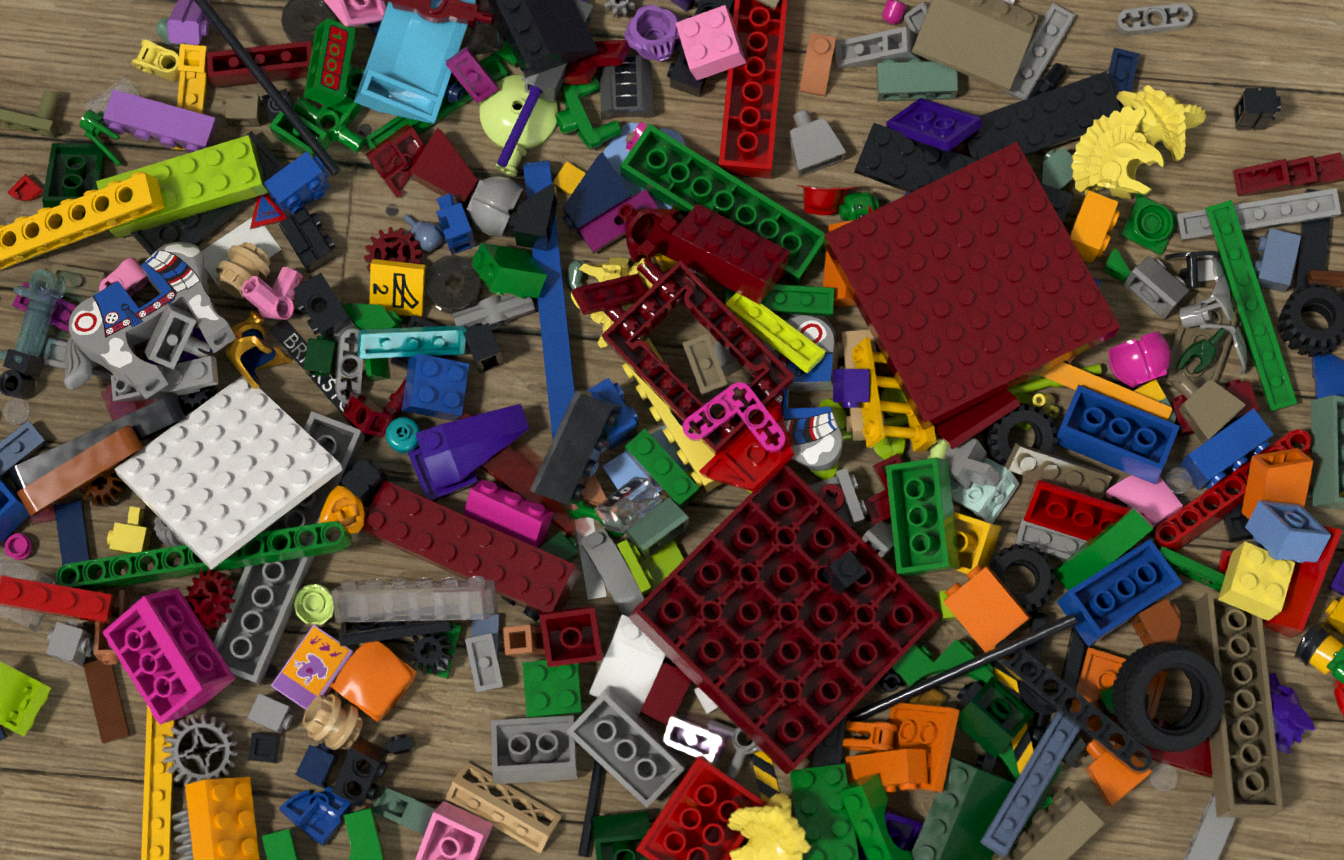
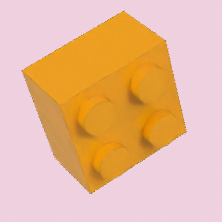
M1089 190L1080 206L1069 236L1083 261L1093 264L1096 257H1102L1111 237L1107 234L1111 233L1120 212L1116 211L1118 201Z

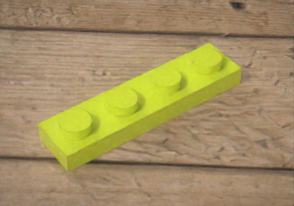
M738 293L733 295L724 304L751 332L804 372L808 373L824 358L825 351L763 304L759 305Z

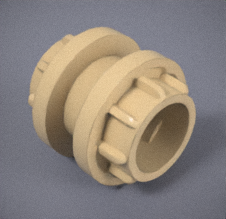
M243 242L238 246H232L227 252L230 262L221 261L216 268L218 273L216 280L220 288L237 299H244L241 290L244 282L248 281L252 276H258L260 279L266 280L270 274L269 266L271 263L268 255L262 249L252 243Z
M333 694L326 697L323 695L316 697L308 706L303 717V727L308 730V737L315 741L325 737V745L332 750L350 747L359 736L363 725L362 717L358 715L357 707L349 703L341 707L340 698Z

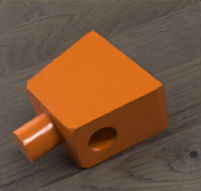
M1093 740L1085 747L1094 759L1085 769L1108 807L1115 804L1152 773L1150 768L1143 774L1131 772ZM1117 742L1111 747L1120 749L1123 745ZM1133 755L1131 757V762L1134 766H1145L1136 756Z

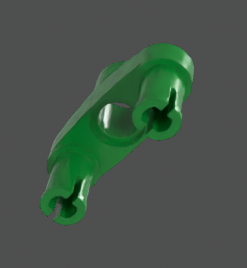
M595 75L590 84L562 85V95L566 109L555 113L556 121L562 134L566 135L576 131L582 142L590 150L600 147L602 142L622 135L617 120L595 128L592 127L584 111L580 98L600 90V85Z

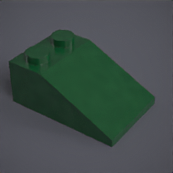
M52 143L42 197L43 208H53L59 206L63 200L77 199L84 196L83 194L87 191L98 190L96 181L104 179L105 153L96 144ZM86 210L84 211V213H83V215H82V219L84 218V216H85V214H86Z

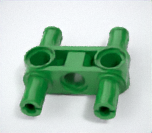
M352 67L346 83L348 93L343 101H340L332 108L324 105L319 109L300 97L295 102L293 110L326 132L331 141H340L354 152L359 153L366 141L348 129V127L364 107L354 102L358 88L354 87V85L362 79L365 70ZM328 121L336 122L331 129L323 128L324 124Z

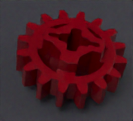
M389 227L387 234L379 230L380 237L377 239L371 236L370 239L373 245L365 246L366 251L370 253L364 256L365 262L370 263L367 266L369 272L372 259H376L378 251L382 256L380 260L421 264V261L417 258L423 256L421 250H416L420 247L418 240L412 242L413 234L411 232L404 236L403 228L394 233L392 227ZM408 248L411 251L410 261H407L405 258ZM389 254H398V258L395 259L392 257L389 259Z
M208 569L207 572H200V578H192L194 585L192 587L187 586L186 589L189 591V595L184 598L188 601L189 606L203 628L211 630V627L219 628V621L224 623L227 621L226 613H232L230 604L235 603L236 600L231 598V595L236 589L230 587L233 581L227 578V574Z

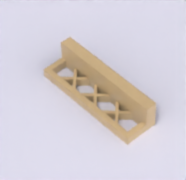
M469 762L465 763L452 781L445 798L463 810L493 823V827L540 854L562 815L507 784H495L492 775ZM468 773L477 778L479 783H471L464 779V776ZM489 789L500 791L502 796L495 797L490 794ZM519 802L523 804L526 810L520 811L516 809L513 803ZM537 816H544L552 822L549 827L539 822Z

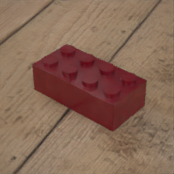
M696 204L672 232L666 256L677 262L681 260L688 268L760 305L784 275L791 251Z

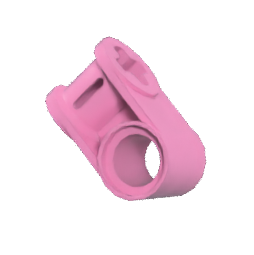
M130 257L101 281L99 291L107 288V284L110 286L119 281L128 295L132 297L138 291L145 288L150 281L143 271L141 264L134 257Z

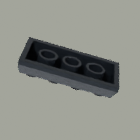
M575 391L530 491L567 505L578 504V502L582 501L587 492L586 484L598 469V458L609 445L610 438L608 437L612 428L618 425L621 419L620 411L622 406L596 392Z

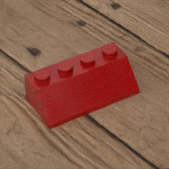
M1036 480L1028 500L1023 521L1088 541L1091 537L1095 538L1109 524L1118 521L1130 509Z
M1323 526L1331 536L1317 562L1304 561L1299 563L1290 560L1295 562L1282 611L1269 621L1263 619V627L1289 638L1303 631L1342 530Z

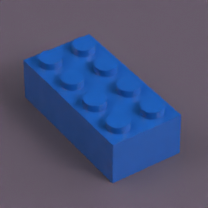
M1078 385L1057 434L1058 443L1055 444L1156 485L1180 426Z
M1149 539L1067 591L1057 603L1066 616L1072 613L1076 615L1078 623L1073 626L1089 647L1133 619L1137 614L1170 595L1183 583L1152 540Z

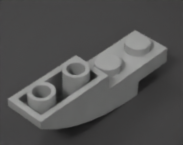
M207 356L177 363L174 370L166 366L156 365L168 385L146 400L161 399L173 394H177V396L200 392V388L218 384L216 358ZM111 375L113 402L145 400L132 386Z

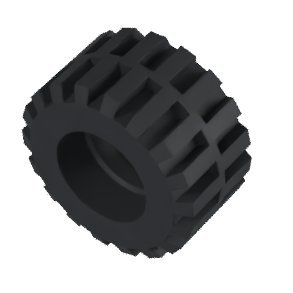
M1313 283L1309 284L1306 289L1303 285L1298 288L1297 292L1294 291L1289 296L1281 310L1282 312L1278 319L1280 322L1278 326L1279 332H1284L1281 338L1283 342L1289 341L1288 347L1291 350L1294 348L1298 349L1297 354L1303 356L1304 352H1306L1308 357H1315L1318 353L1322 357L1328 351L1330 353L1333 352L1344 339V296L1342 294L1338 296L1336 294L1337 290L1333 287L1331 290H1328L1325 284L1316 287V284ZM1314 311L1321 314L1326 319L1328 328L1324 330L1310 328L1303 321L1301 313Z
M1019 403V407L986 428L985 432L988 433V438H985V444L989 445L987 450L990 455H993V460L996 463L1005 467L1012 452L1008 444V433L1018 422H1027L1032 426L1035 433L1032 448L1054 455L1056 451L1053 448L1054 443H1058V437H1055V432L1058 431L1056 426L1051 423L1053 419L1046 415L1044 410L1032 405Z
M1013 544L1009 548H1003L991 560L989 567L1006 587L1004 575L1009 567L1019 565L1026 567L1032 572L1035 578V587L1032 592L1021 595L1009 589L1024 609L1031 614L1035 610H1039L1053 593L1055 588L1054 582L1056 581V574H1053L1055 568L1053 563L1049 564V557L1046 553L1044 555L1039 553L1041 549L1037 547L1034 549L1029 548V544H1023L1022 546Z

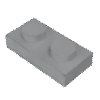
M492 633L465 639L476 693L504 688Z

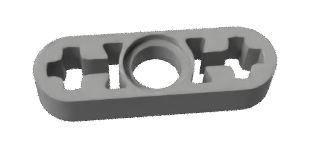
M1183 3L1125 9L1116 20V28L1119 33L1126 36L1183 30L1189 26L1193 18V12L1188 5ZM1177 12H1180L1182 16H1186L1183 22H1180L1179 18L1175 17ZM1149 14H1157L1161 18V23L1156 26L1151 25L1147 20V16ZM1140 15H1142V20L1134 22L1131 27H1128L1127 23H1122L1126 17H1129V20L1133 22L1138 21Z
M352 325L344 327L340 331L338 339L335 392L338 399L345 404H348L351 393L361 395L363 359H360L354 353L358 351V340L353 341L354 352L349 351V343L345 340V338L350 337V333H354L356 338H358L360 329ZM348 358H353L357 361V367L353 371H345L342 368L343 362ZM346 378H351L350 385L355 391L350 392L349 396L346 397L341 390L347 387Z

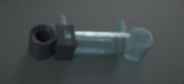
M38 270L32 274L29 282L30 288L16 285L13 289L15 294L28 298L29 302L14 350H0V360L4 361L3 367L12 369L5 371L0 376V391L5 396L25 400L30 398L35 391L36 383L31 375L40 376L45 360L40 358L57 300L65 294L67 288L66 280L61 275L47 270Z

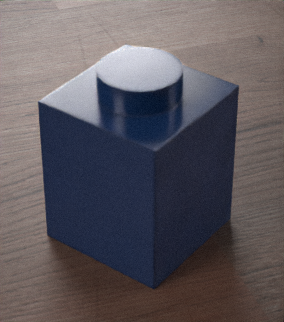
M320 743L317 748L309 745L295 775L324 789L338 760L337 757L332 755L334 750Z

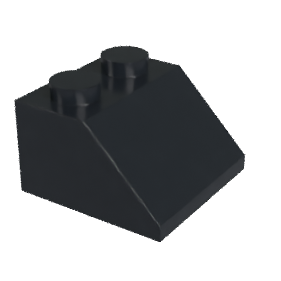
M548 185L519 204L517 213H512L510 229H512V236L515 237L517 246L548 251L558 205L556 185Z

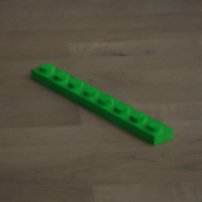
M1232 200L1206 207V216L1269 411L1272 412L1297 404L1296 397Z

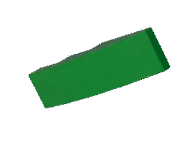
M1132 507L1118 521L1112 522L1095 538L1091 537L1054 569L1053 574H1056V578L1069 591L1114 562L1153 529V525L1135 507Z

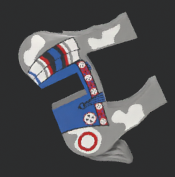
M186 242L168 243L158 248L141 265L147 278L160 294L141 308H138L119 281L86 299L74 309L69 319L71 337L65 350L64 384L69 390L77 389L91 379V361L104 366L115 378L132 386L145 400L167 386L168 383L158 367L141 360L135 355L134 345L151 338L167 303L186 312H192L213 353L236 339L229 324L218 315L209 297L208 274L204 268V256L196 245Z
M780 314L781 319L825 351L824 358L806 373L755 335L795 377V381L776 398L781 407L795 456L791 459L814 471H824L833 467L838 462L842 451L843 436L831 407L788 409L789 392L833 390V370L838 368L839 346L835 330L825 316ZM718 341L714 342V350L724 376L742 367Z

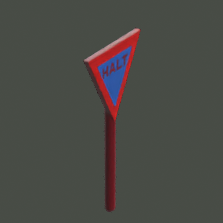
M266 194L257 197L250 229L278 223L287 217Z

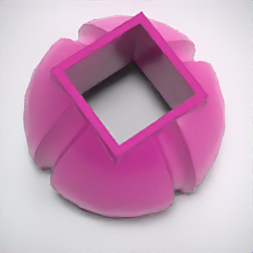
M1160 331L1143 335L1140 341L1135 338L1108 350L1109 365L1112 372L1121 382L1129 385L1131 389L1162 378L1167 374L1170 365V347Z

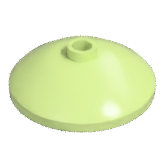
M511 75L497 81L499 90L483 99L480 104V121L483 130L492 142L504 148L529 95L525 92V82L522 81L523 75ZM538 98L517 143L518 146L525 150H530L541 145L550 137L557 124L555 113L558 112L556 100L553 103ZM515 104H521L522 108L520 110H514L513 106Z

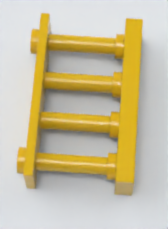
M865 337L852 348V361L854 362L855 369H869V402L860 403L866 447L872 448L885 436L910 439L913 452L923 453L936 443L934 425L923 430L906 397V403L879 400L878 387L901 388L893 377L876 376L874 362L885 364L887 362L881 352L872 351L870 338ZM881 411L906 414L910 428L883 425Z

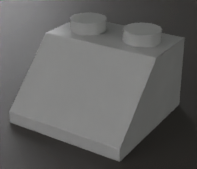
M1150 256L1133 269L1124 284L1127 289L1163 320L1189 292L1186 288L1187 285L1181 278L1173 277L1166 271V266L1156 258L1153 260Z

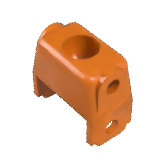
M379 641L368 642L359 647L341 669L335 683L332 682L330 687L379 723L381 719L387 716L413 683L417 672Z

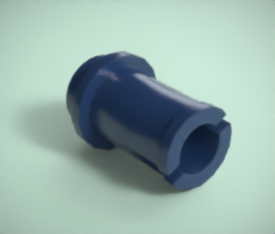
M448 82L443 97L447 98L450 103L454 101L459 102L463 94V88L460 87L459 83L455 82L452 84Z

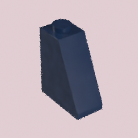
M603 152L597 156L563 206L565 216L562 218L570 231L575 229L578 235H580V229L631 198L630 192Z

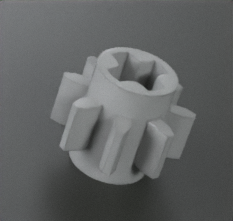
M606 0L609 2L604 4L605 11L611 10L613 12V18L617 15H623L627 18L629 9L635 10V4L630 2L633 0H624L619 4L615 2L620 0Z

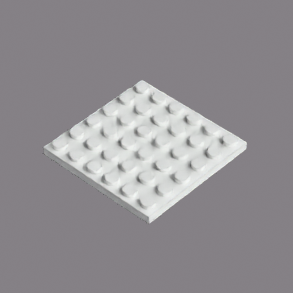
M240 376L187 415V419L180 420L146 445L143 450L141 449L115 468L117 475L211 570L342 471L341 464L260 388L253 389L243 376Z

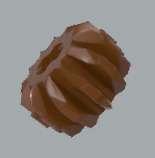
M115 468L80 488L79 491L85 493L83 499L86 502L92 500L93 506L98 507L102 502L105 507H109V499L119 502L116 493L125 492L123 487L118 486L123 484L124 481L117 475ZM104 479L107 485L103 484L105 487L99 489L97 485H101L100 481Z

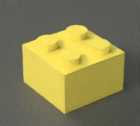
M1244 541L1231 554L1218 600L1269 621L1282 611L1295 562L1286 559L1275 560L1269 556V551Z

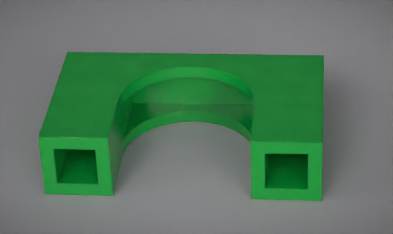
M373 807L344 814L351 846L349 860H386ZM292 827L262 835L267 860H301Z

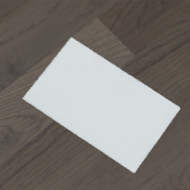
M250 218L201 251L204 256V267L216 284V276L218 275L216 268L221 261L230 262L227 252L232 246L249 242L262 249L269 258L282 250L265 226L250 229L252 218Z

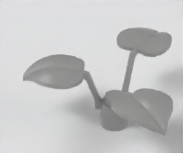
M1214 257L1211 260L1213 261L1216 285L1211 297L1196 302L1194 305L1181 307L1180 318L1184 328L1200 325L1201 330L1206 328H1222L1229 331L1233 336L1234 345L1242 364L1240 375H1242L1246 370L1248 352L1239 326L1207 323L1208 320H1211L1210 310L1218 307L1223 309L1228 321L1233 320V307L1226 274L1219 259ZM1214 300L1217 301V303L1208 305L1209 303H1211V302L1214 301Z

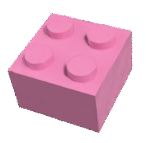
M726 5L676 22L689 69L696 80L746 63L732 16Z

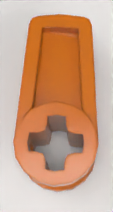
M846 721L845 728L850 733L871 736L867 740L855 739L854 737L845 738L842 745L844 748L873 753L894 750L892 744L894 733H897L898 729L896 725L883 722Z

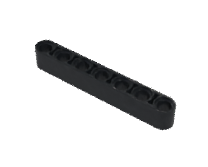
M173 394L8 469L17 491H20L22 488L127 425H131L138 439L142 441L171 428L180 420L187 419L177 394Z
M1002 640L996 645L995 648L1003 644H1006L1012 640ZM1022 648L1015 651V656L1011 660H1004L1002 658L996 660L1001 667L1128 770L1135 774H1143L1149 770L1152 763V755L1145 746ZM1026 665H1033L1037 669V673L1034 677L1026 678L1021 673L1022 668ZM1053 682L1059 687L1058 692L1052 696L1045 694L1043 687L1046 683ZM1076 700L1081 708L1077 713H1069L1065 709L1066 702ZM1090 718L1100 719L1103 724L1102 728L1098 731L1090 730L1086 724ZM1112 736H1121L1125 741V745L1120 749L1112 748L1109 745V739ZM1136 753H1141L1146 757L1147 763L1143 767H1136L1132 764L1131 757Z

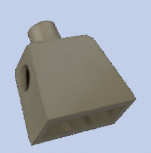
M1187 377L1177 387L1187 398L1179 408V411L1202 444L1210 440L1246 406L1242 401L1211 379L1199 388Z

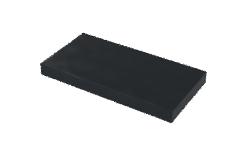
M450 603L343 618L339 635L340 646L450 631L452 613Z

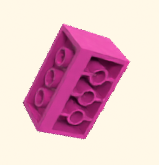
M178 587L143 596L102 632L109 646L114 650L122 663L124 670L135 684L138 693L143 697L153 717L156 718L160 725L194 714L235 680L232 672Z

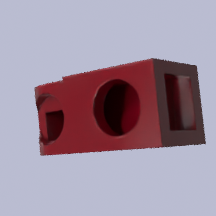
M351 393L349 402L343 410V415L361 432L380 437L385 436L387 427L393 418L391 413L380 409L370 399L357 393Z

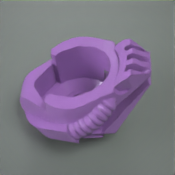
M653 4L640 7L635 16L629 21L624 37L628 45L635 49L642 58L663 61L669 59L677 48V41L680 36L676 22L682 20L667 9H661Z

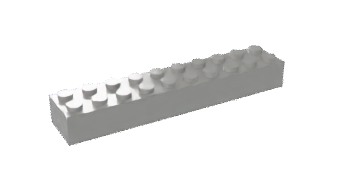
M311 411L304 430L341 464L342 471L262 532L319 523L322 508L330 492L336 486H343L341 478L349 470H352L365 439L363 432ZM314 535L306 539L305 546L313 543ZM285 539L280 542L278 549L283 550L287 546L288 540ZM261 544L254 546L252 555L260 551ZM315 556L245 567L232 597L236 601L230 604L232 613H226L227 621L221 623L213 642L233 676L258 686L262 685L293 611L296 593L303 587Z

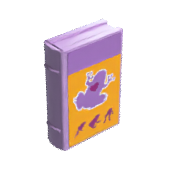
M313 625L271 686L307 710L310 703L320 695L328 696L332 690L330 685L332 682L335 683L341 669L355 652L346 646H340L339 641Z

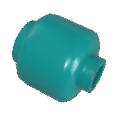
M399 417L393 420L387 427L386 440L394 452L401 455L408 454L419 448L415 433L420 432V428L414 420L407 417Z

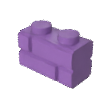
M177 0L167 21L168 40L170 43L183 44L185 42L189 45H198L202 37L208 35L209 24L212 23L194 0Z

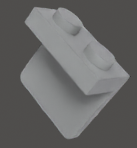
M847 468L836 471L835 477L809 485L817 495L820 488L824 485L835 484L839 486L845 497L841 509L836 514L851 528L863 525L864 515H867L866 506L863 499L858 500L855 490L858 489L854 474L849 475Z

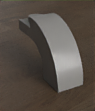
M602 527L582 538L580 542L598 571L620 614L628 617L644 600V597L616 545Z

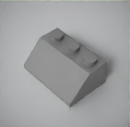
M574 715L491 720L492 774L494 783L507 784L577 779L576 741L566 732L574 723Z

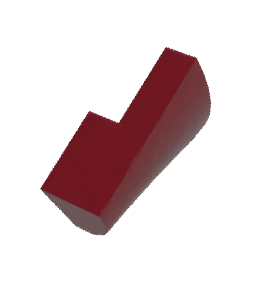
M406 124L367 152L365 156L394 196L398 198L402 195L403 192L401 190L408 177H411L410 171L424 150L425 145L413 127Z

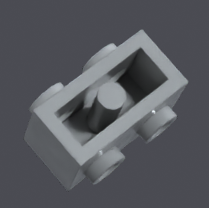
M66 620L65 624L56 622L55 628L52 627L47 637L49 646L46 654L59 661L84 668L83 664L94 653L95 636L88 633L89 628L82 626L83 624L71 620Z

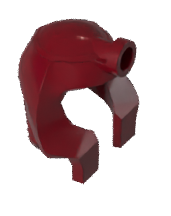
M629 203L623 204L619 208L618 214L625 222L624 231L632 261L639 262L642 258H651L655 255L666 256L671 234L679 225L677 223L678 209H635Z

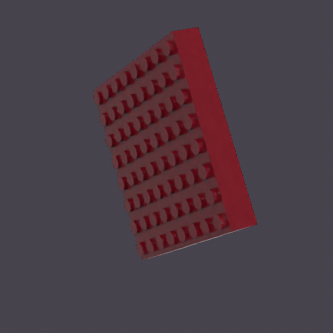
M1017 142L824 234L826 250L923 430L1115 337L1120 329V325Z
M787 464L756 493L752 492L628 616L786 775L804 760L940 617ZM851 550L867 573L841 594L837 595L821 573L830 564Z

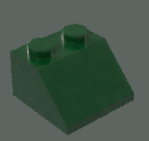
M992 676L959 713L957 725L963 732L974 739L984 751L996 758L1034 713Z
M648 811L593 817L597 860H649L635 850L650 829Z

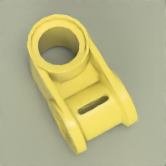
M142 40V48L137 58L133 59L131 64L145 73L154 74L169 81H178L180 71L178 70L179 56L177 53L151 41ZM176 62L172 69H166L168 64Z

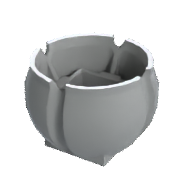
M496 176L480 180L467 207L471 221L481 232L489 236L502 238L511 220L510 212L516 210L524 188L506 177Z

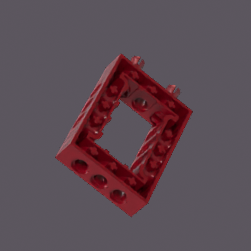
M647 257L643 261L650 270L642 263L639 264L637 270L653 286L627 311H624L622 307L603 311L614 322L601 335L604 342L683 423L706 403H702L690 390L689 385L686 382L683 383L672 372L670 366L667 363L664 364L655 355L648 343L643 341L680 304L755 379L750 385L748 383L747 385L765 408L795 381L794 375L681 260L664 274ZM745 390L734 399V401L739 399L744 404L745 408L740 409L742 413L749 406L756 404L754 400L750 404L746 401L745 394L747 391ZM725 408L717 417L710 409V416L714 419H721L725 416ZM751 411L748 416L749 422H751L761 411ZM705 413L700 415L703 421L699 424L690 423V430L697 435L701 433L700 427L703 424L707 423L708 427L713 425L708 421ZM736 414L701 441L716 455L746 427V424Z

